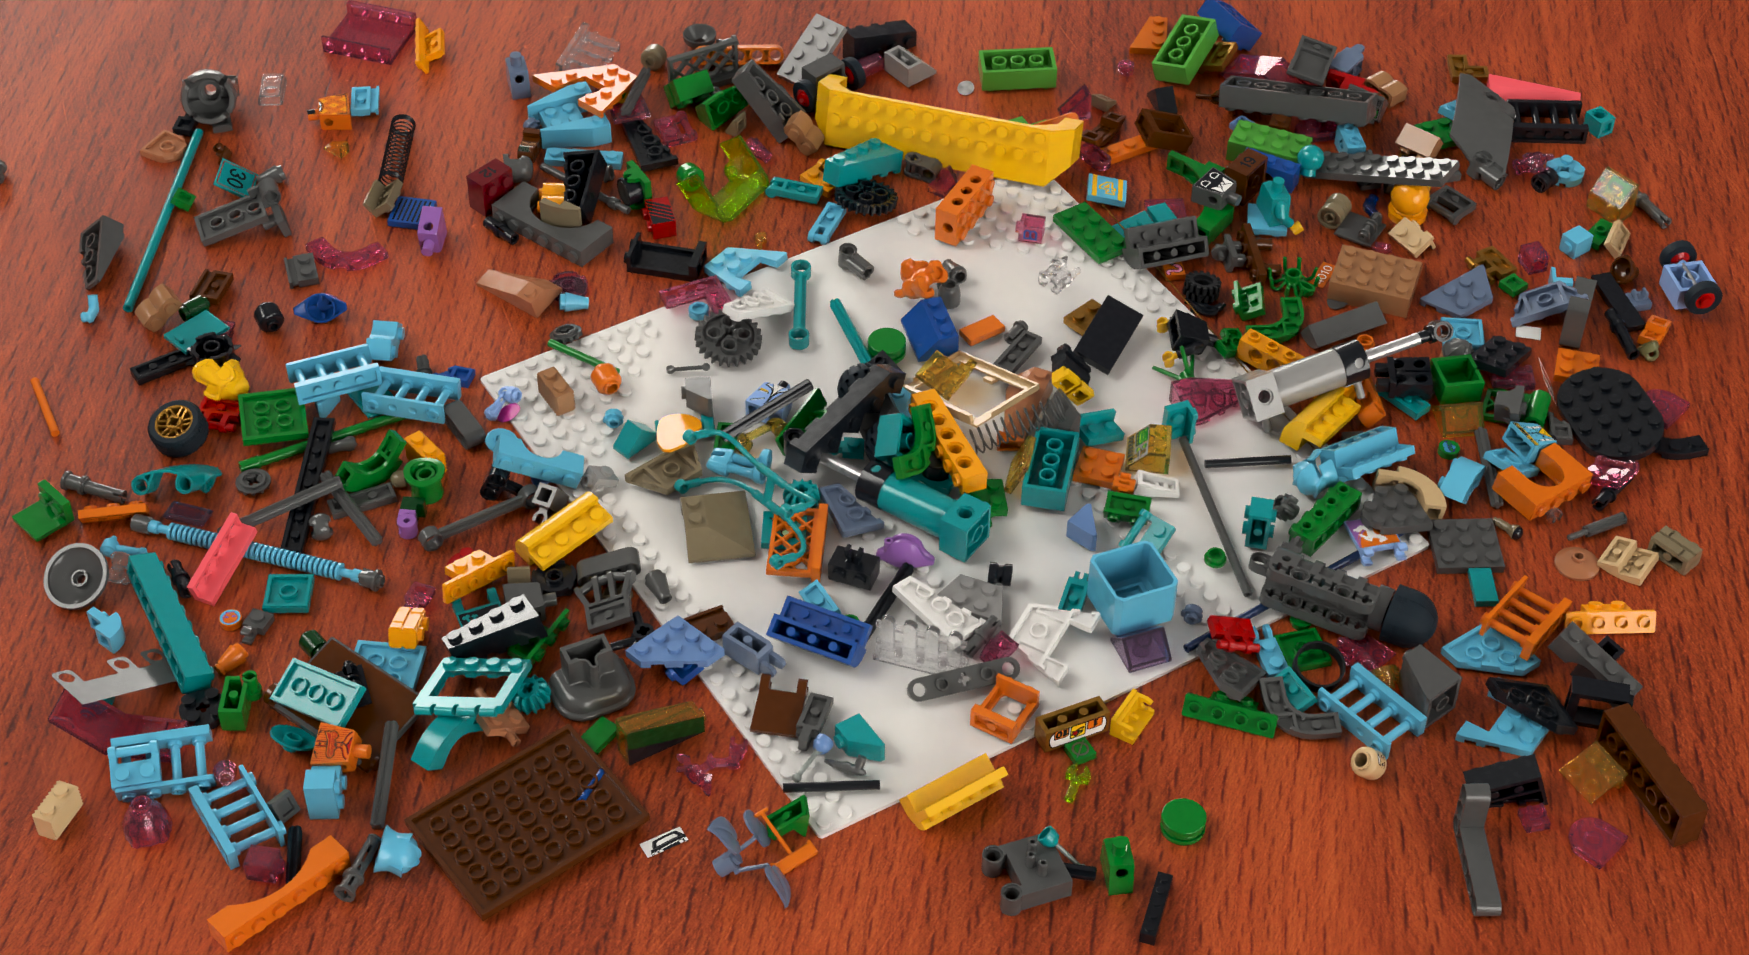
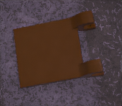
M762 673L750 732L797 738L796 725L808 695V680H798L796 693L771 689V675Z

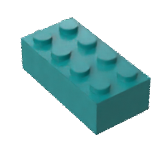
M1040 427V430L1035 432L1029 456L1030 461L1027 464L1022 484L1021 505L1065 511L1078 454L1079 432Z

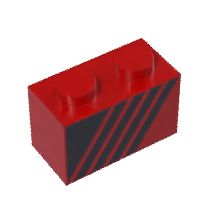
M668 196L644 200L645 208H642L643 219L647 220V232H651L653 240L677 236L676 220Z

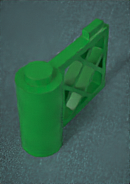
M1488 388L1479 420L1507 424L1503 421L1494 420V414L1486 413L1494 409L1495 402L1491 399V396L1496 397L1497 391H1506L1505 388ZM1536 390L1531 394L1525 393L1524 402H1527L1526 414L1521 415L1520 422L1538 424L1543 428L1552 400L1550 394L1543 390Z

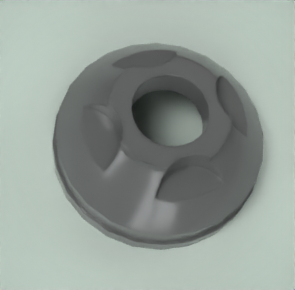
M693 24L685 28L683 39L693 49H696L698 46L712 45L716 40V30L707 24Z

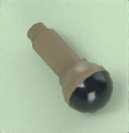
M1493 518L1495 526L1506 531L1511 539L1517 540L1522 537L1523 529L1520 525H1511L1501 518Z

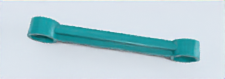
M800 259L791 264V277L795 280L793 328L789 331V346L795 350H803L809 346V331L805 326L807 280L811 277V264L806 260Z

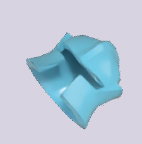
M1321 449L1313 450L1307 459L1293 465L1292 485L1297 486L1304 495H1313L1314 499L1324 489L1334 487L1338 483V476L1332 459L1319 465L1318 470L1315 459L1320 455Z
M386 825L373 873L388 871L401 878L403 873H407L420 863L419 858L422 856V852L413 838V833H399Z

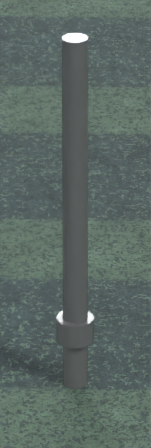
M546 163L540 165L541 170L564 181L565 173ZM600 192L598 200L606 203L609 208L619 210L627 215L631 212V208L621 203L616 197H609Z

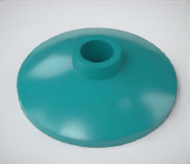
M275 725L270 730L272 739L282 745L283 749L287 752L295 753L296 751H311L314 749L315 737L303 729L290 725Z

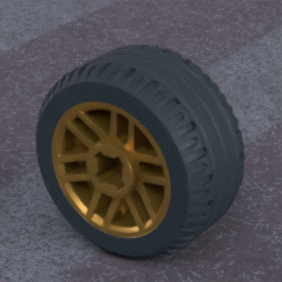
M175 400L163 404L152 414L148 423V434L159 452L172 458L185 457L200 449L205 443L209 432L208 422L199 407L187 400Z

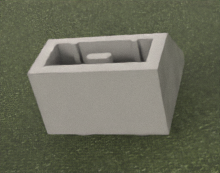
M900 45L885 51L884 70L907 87L936 74L937 70Z

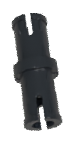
M492 216L484 219L483 226L494 232L496 237L503 238L511 245L517 243L519 235L509 229L507 224L500 223Z
M171 560L170 563L173 568L168 563L167 569L172 576V584L177 587L182 598H190L191 595L187 588L190 576L184 571L179 560Z

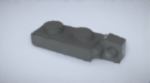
M810 693L796 725V736H799L798 749L807 751L811 739L814 740L821 733L832 708L833 697Z

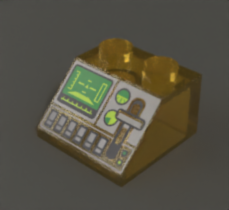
M1149 424L1127 437L1125 471L1137 472L1138 470H1143L1150 473L1168 474L1172 426Z

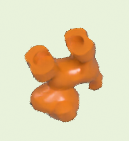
M911 258L904 260L901 263L900 272L903 281L902 289H896L894 296L897 298L908 297L910 299L932 298L934 296V289L929 288L932 283H945L948 279V272L943 268L939 260H931L929 263L923 260L914 261Z

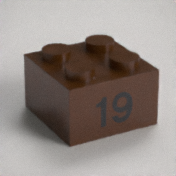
M1250 148L1240 153L1225 168L1226 175L1237 183L1235 193L1242 196L1239 204L1241 206H1244L1260 191L1266 176L1268 157Z

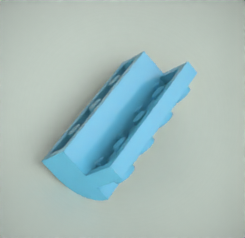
M1379 426L1321 448L1320 460L1322 464L1332 459L1337 472L1338 482L1344 483L1349 480L1359 479L1362 475L1374 473L1377 469L1390 467L1395 462L1407 460L1408 456L1415 454L1414 445L1399 444L1396 427Z

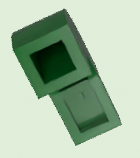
M389 429L378 450L370 458L358 463L343 461L335 476L340 477L343 488L348 492H357L378 486L388 480L393 472H396L403 463L399 456L407 442L395 430Z

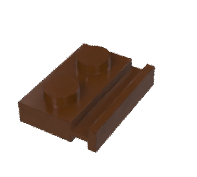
M205 269L190 292V299L201 295L206 297L210 304L218 305L234 280L233 273L217 270L210 272L208 269Z
M723 605L684 618L685 621L713 641L721 639L722 635L734 625L728 613L724 611Z

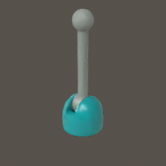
M1052 826L1046 827L1039 834L1037 840L1047 848L1056 847L1073 864L1085 865L1080 864L1058 843L1059 834Z

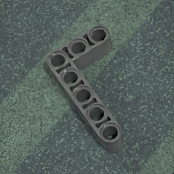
M1577 276L1574 288L1577 289L1580 295L1587 294L1589 300L1570 296L1559 345L1576 349L1580 348L1597 280Z
M1488 783L1462 784L1453 819L1454 834L1473 916H1500L1502 911L1500 892L1484 829L1491 802V790Z

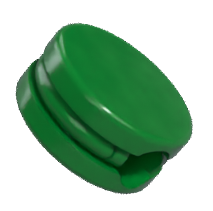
M894 328L877 329L868 337V352L873 358L883 350L897 364L906 355V338L902 332Z
M1174 799L1168 802L1162 810L1160 829L1168 841L1177 845H1192L1203 837L1207 815L1204 808L1191 799Z

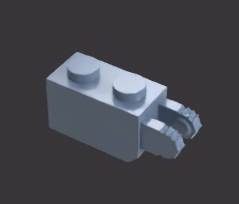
M1356 44L1352 48L1346 47L1341 52H1338L1336 57L1333 58L1330 68L1357 76L1362 71L1364 59L1362 53L1365 46Z
M738 621L722 635L725 655L757 675L761 673L770 674L773 678L777 673L774 666L783 669L786 665L785 659L773 651V645L769 640Z

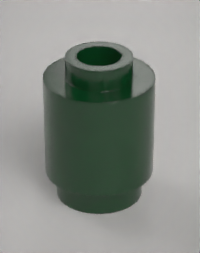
M198 295L182 303L178 312L182 320L186 322L204 310L209 311L211 305L206 297Z
M309 630L301 635L299 647L312 658L327 641L316 630Z

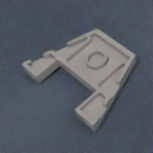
M960 574L937 594L940 597L946 596L951 599L952 604L960 609L963 607L971 611V615L977 619L983 618L987 621L992 614L998 618L996 621L1002 620V586ZM916 615V621L925 623L918 615ZM1001 626L990 637V644L1000 646Z

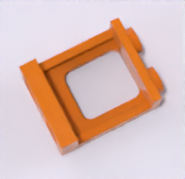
M998 673L996 675V685L981 705L975 704L972 707L970 725L1012 744L1039 707L1040 691ZM1007 696L1026 705L1016 721L992 711L1001 697Z

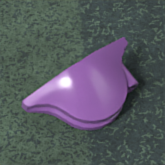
M907 533L897 534L892 538H885L884 546L877 549L876 556H879L881 560L898 568L906 562L912 564L914 568L934 565L935 557L924 548L921 540Z

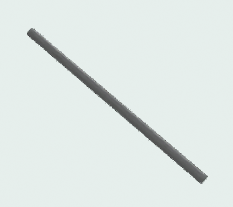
M1182 436L1179 438L1180 445L1244 597H1250L1252 595L1251 588L1187 437Z

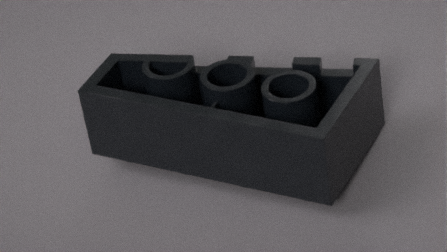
M906 20L885 22L883 25L874 23L867 27L858 25L851 29L846 27L847 32L843 36V58L854 57L862 66L884 58L885 51L898 45L905 49L916 46L917 31Z
M599 149L563 152L565 159L564 201L581 208L582 225L591 224L607 163Z
M522 594L512 598L500 607L490 610L487 614L471 620L461 628L449 632L441 639L450 657L487 659L491 653L500 655L507 652V648L518 643L520 646H524L530 643L529 639L537 636L543 639L548 637V634L538 613L525 595Z

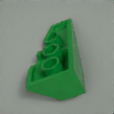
M734 85L708 97L697 105L695 109L699 121L714 131L748 106L749 103Z

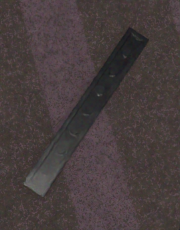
M313 418L294 494L322 482L320 474L324 473L336 425L335 418ZM317 499L289 512L281 549L304 554L311 527L308 520L314 514Z

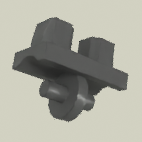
M1224 234V243L1216 244L1212 248L1211 254L1215 260L1223 261L1226 272L1232 273L1234 267L1243 268L1246 257L1245 254H1240L1242 249L1241 242L1232 241L1230 234Z

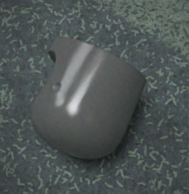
M503 154L504 164L512 168L513 184L522 183L523 181L527 183L532 179L533 163L528 156L522 155L519 159H510L509 154Z

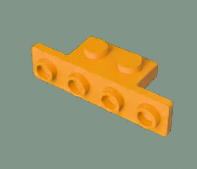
M417 18L415 27V64L418 69H422L427 74L429 73V62L445 55V33L441 27L429 33L426 25L420 18Z
M477 550L445 566V575L452 579L442 584L443 602L449 604L506 575L507 567H515L514 551L509 550L494 558L481 550Z
M1590 601L1588 604H1581L1580 611H1567L1564 613V629L1573 621L1586 634L1654 633L1656 629V611L1632 610L1623 601H1612L1611 604Z

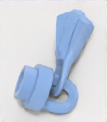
M514 386L502 387L498 392L499 397L484 410L486 419L496 421L505 402L511 404L518 403L522 398V392L519 388Z

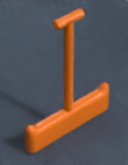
M765 807L755 813L754 817L757 818L761 815L788 853V856L780 861L770 863L771 867L776 865L785 875L815 856L818 850L811 840H807L804 846L792 852L766 816L765 812L768 811V808Z

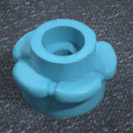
M609 409L605 412L603 422L610 428H617L623 424L624 416L618 409Z

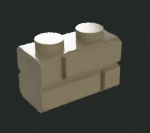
M1664 526L1651 537L1647 550L1658 552L1660 561L1683 576L1698 565L1703 549L1698 544L1689 541L1678 531L1672 530L1668 526Z

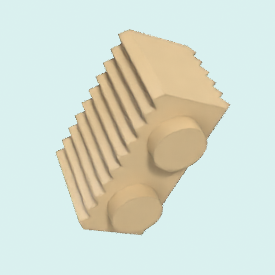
M60 780L56 781L57 784L54 785V788H51V792H48L49 795L46 796V799H43V802L37 807L38 809L34 810L35 813L32 814L38 835L53 840L59 838L84 804L78 790L79 788Z

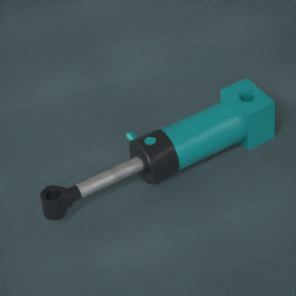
M790 428L784 432L785 455L789 443L795 437L799 439L804 434L803 430ZM830 453L821 454L819 463L857 481L855 487L856 498L939 538V550L964 563L989 537L991 505L986 501H981L967 493H964L956 500L911 477L896 480L893 465H887L877 459L870 461L864 469H861Z

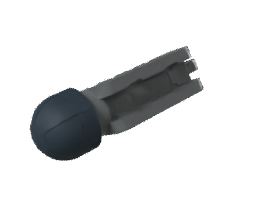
M1300 536L1292 537L1289 543L1283 542L1281 547H1277L1273 556L1262 552H1255L1250 557L1249 569L1266 577L1259 597L1260 603L1284 614L1353 640L1364 639L1368 630L1372 629L1380 632L1379 640L1402 648H1414L1424 644L1433 636L1437 628L1438 613L1434 603L1427 595L1402 584L1398 586L1397 590L1382 584L1378 587L1370 584L1369 579L1359 576L1356 579L1348 576L1345 570L1338 568L1335 571L1325 567L1326 563L1321 561H1308L1301 554L1304 542L1300 540ZM1287 603H1293L1296 606H1290ZM1330 619H1335L1340 623L1332 622Z

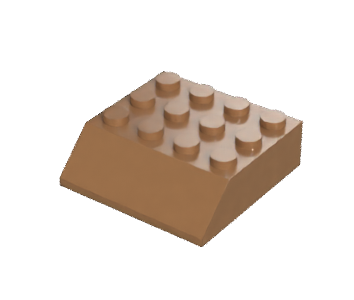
M1343 244L1329 281L1326 300L1332 299L1355 307H1361L1377 301L1382 313L1407 318L1423 263L1413 259L1401 258Z

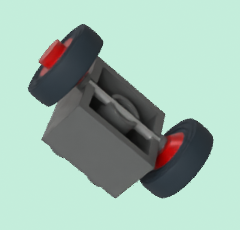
M829 53L803 66L802 80L796 82L793 86L795 101L806 113L816 111L818 81L829 74L848 77L847 88L852 91L862 88L866 83V76L862 65L857 59L846 57L840 60L832 53Z

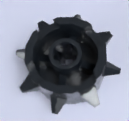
M216 332L204 333L195 339L196 343L186 349L193 357L186 365L194 364L195 366L202 360L213 359L222 367L230 359L239 362L241 360L234 352L241 347V344L233 345L232 339L227 334L222 336L216 335Z

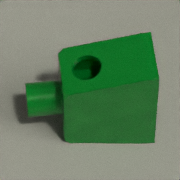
M1126 836L1105 838L1102 843L1100 861L1108 896L1133 893L1135 865L1129 838ZM1118 870L1122 871V876H1117L1116 872Z

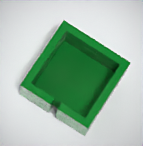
M707 69L672 80L663 87L670 108L677 107V109L685 108L693 103V101L695 104L703 102L715 91Z
M1471 354L1431 358L1430 367L1433 391L1440 405L1481 400L1485 381L1480 371L1476 370L1477 365Z

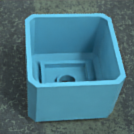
M1144 540L1093 555L1090 560L1087 596L1097 612L1101 613V618L1110 632L1116 636H1121L1171 621L1174 615L1178 580L1153 543Z

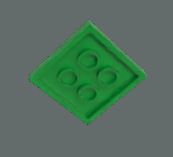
M295 388L238 394L243 446L308 439L309 433L305 404H298Z

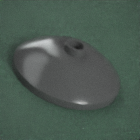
M74 543L61 548L49 560L44 572L43 583L48 598L57 606L68 610L82 609L91 605L101 596L106 588L109 578L108 563L101 551L86 543Z

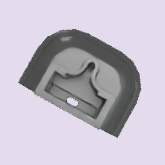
M604 633L560 648L561 669L551 675L547 684L551 689L552 695L550 698L557 711L563 717L579 722L593 720L621 710L634 699L636 692L635 681L624 659L619 658L616 653H613Z

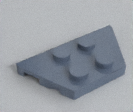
M1481 264L1421 297L1419 304L1424 307L1426 304L1433 306L1437 312L1448 314L1452 318H1465L1491 304L1493 295L1484 265Z
M1560 280L1520 293L1518 303L1514 308L1515 315L1510 319L1512 327L1562 313L1568 308L1570 296L1589 300L1588 295H1580L1577 289L1567 286L1566 283Z

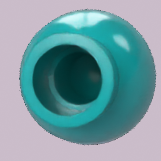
M1306 145L1299 151L1297 158L1298 164L1301 165L1300 175L1316 176V171L1324 162V153L1318 146Z

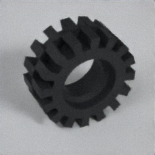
M1189 272L1185 277L1183 294L1187 298L1191 297L1192 301L1197 300L1198 303H1201V301L1212 303L1219 298L1222 282L1215 274L1210 275V272Z

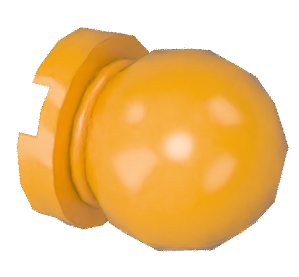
M1394 184L1391 191V202L1388 206L1389 219L1395 224H1398L1404 217L1410 221L1415 220L1419 225L1424 223L1428 212L1427 205L1430 200L1429 187Z

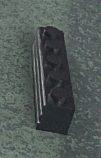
M1159 871L1157 873L1140 931L1139 942L1155 945L1172 886L1173 875Z

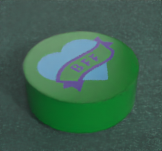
M1443 440L1439 443L1437 452L1440 457L1453 460L1458 457L1460 446L1455 441Z

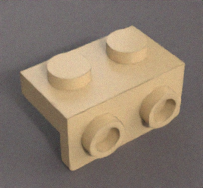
M1404 217L1388 232L1394 241L1415 258L1428 247L1431 249L1436 248L1432 234L1427 230L1423 232L1421 226L1415 220L1410 221Z

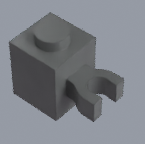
M540 482L532 499V503L539 507V510L533 515L532 520L535 523H540L541 518L544 517L542 521L544 522L551 517L552 513L555 514L564 508L570 496L558 487Z

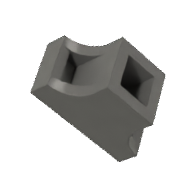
M1516 385L1510 391H1497L1494 403V420L1506 422L1508 425L1510 422H1520L1521 415L1526 414L1527 402H1524L1525 386Z

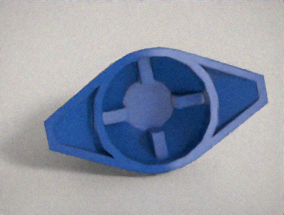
M316 293L295 306L293 310L294 315L317 323H326L345 312L347 304L331 294Z

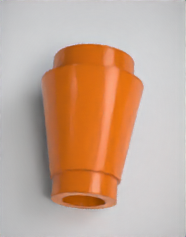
M236 642L234 645H229L213 667L218 674L224 676L245 663L249 654Z

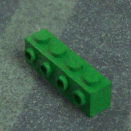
M1341 481L1334 487H1330L1322 499H1318L1310 511H1306L1297 524H1292L1288 531L1290 535L1289 542L1292 537L1300 536V540L1304 542L1302 553L1311 557L1344 524V521H1347L1359 509L1362 493Z

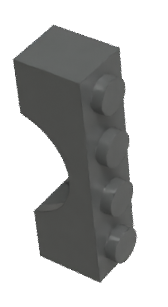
M1573 621L1548 646L1565 663H1578L1590 670L1599 680L1630 684L1631 695L1635 696L1643 688L1633 676ZM1609 703L1613 708L1619 706L1618 704Z

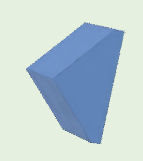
M1086 504L1067 521L1066 536L1088 550L1096 551L1097 533L1091 504Z

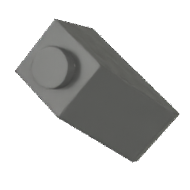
M710 377L685 378V386H681L682 399H686L687 408L707 417H713Z

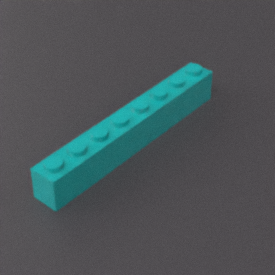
M156 552L129 555L126 573L182 694L210 688L211 682L215 678L214 669L212 666H209L206 652L202 651L200 647L199 637L194 634L192 623L186 618L185 608L178 601L177 591L173 590L171 586V579L164 571L163 562L159 561Z

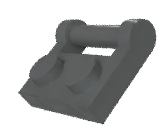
M1445 185L1430 195L1427 209L1436 211L1447 218L1451 224L1456 225L1460 219L1476 209L1477 203L1450 186ZM1436 202H1439L1440 204L1444 205V206L1447 207L1448 209L1452 210L1454 213H1452L1451 211L1447 210L1446 208H1444L1443 206L1439 205V204L1436 203Z

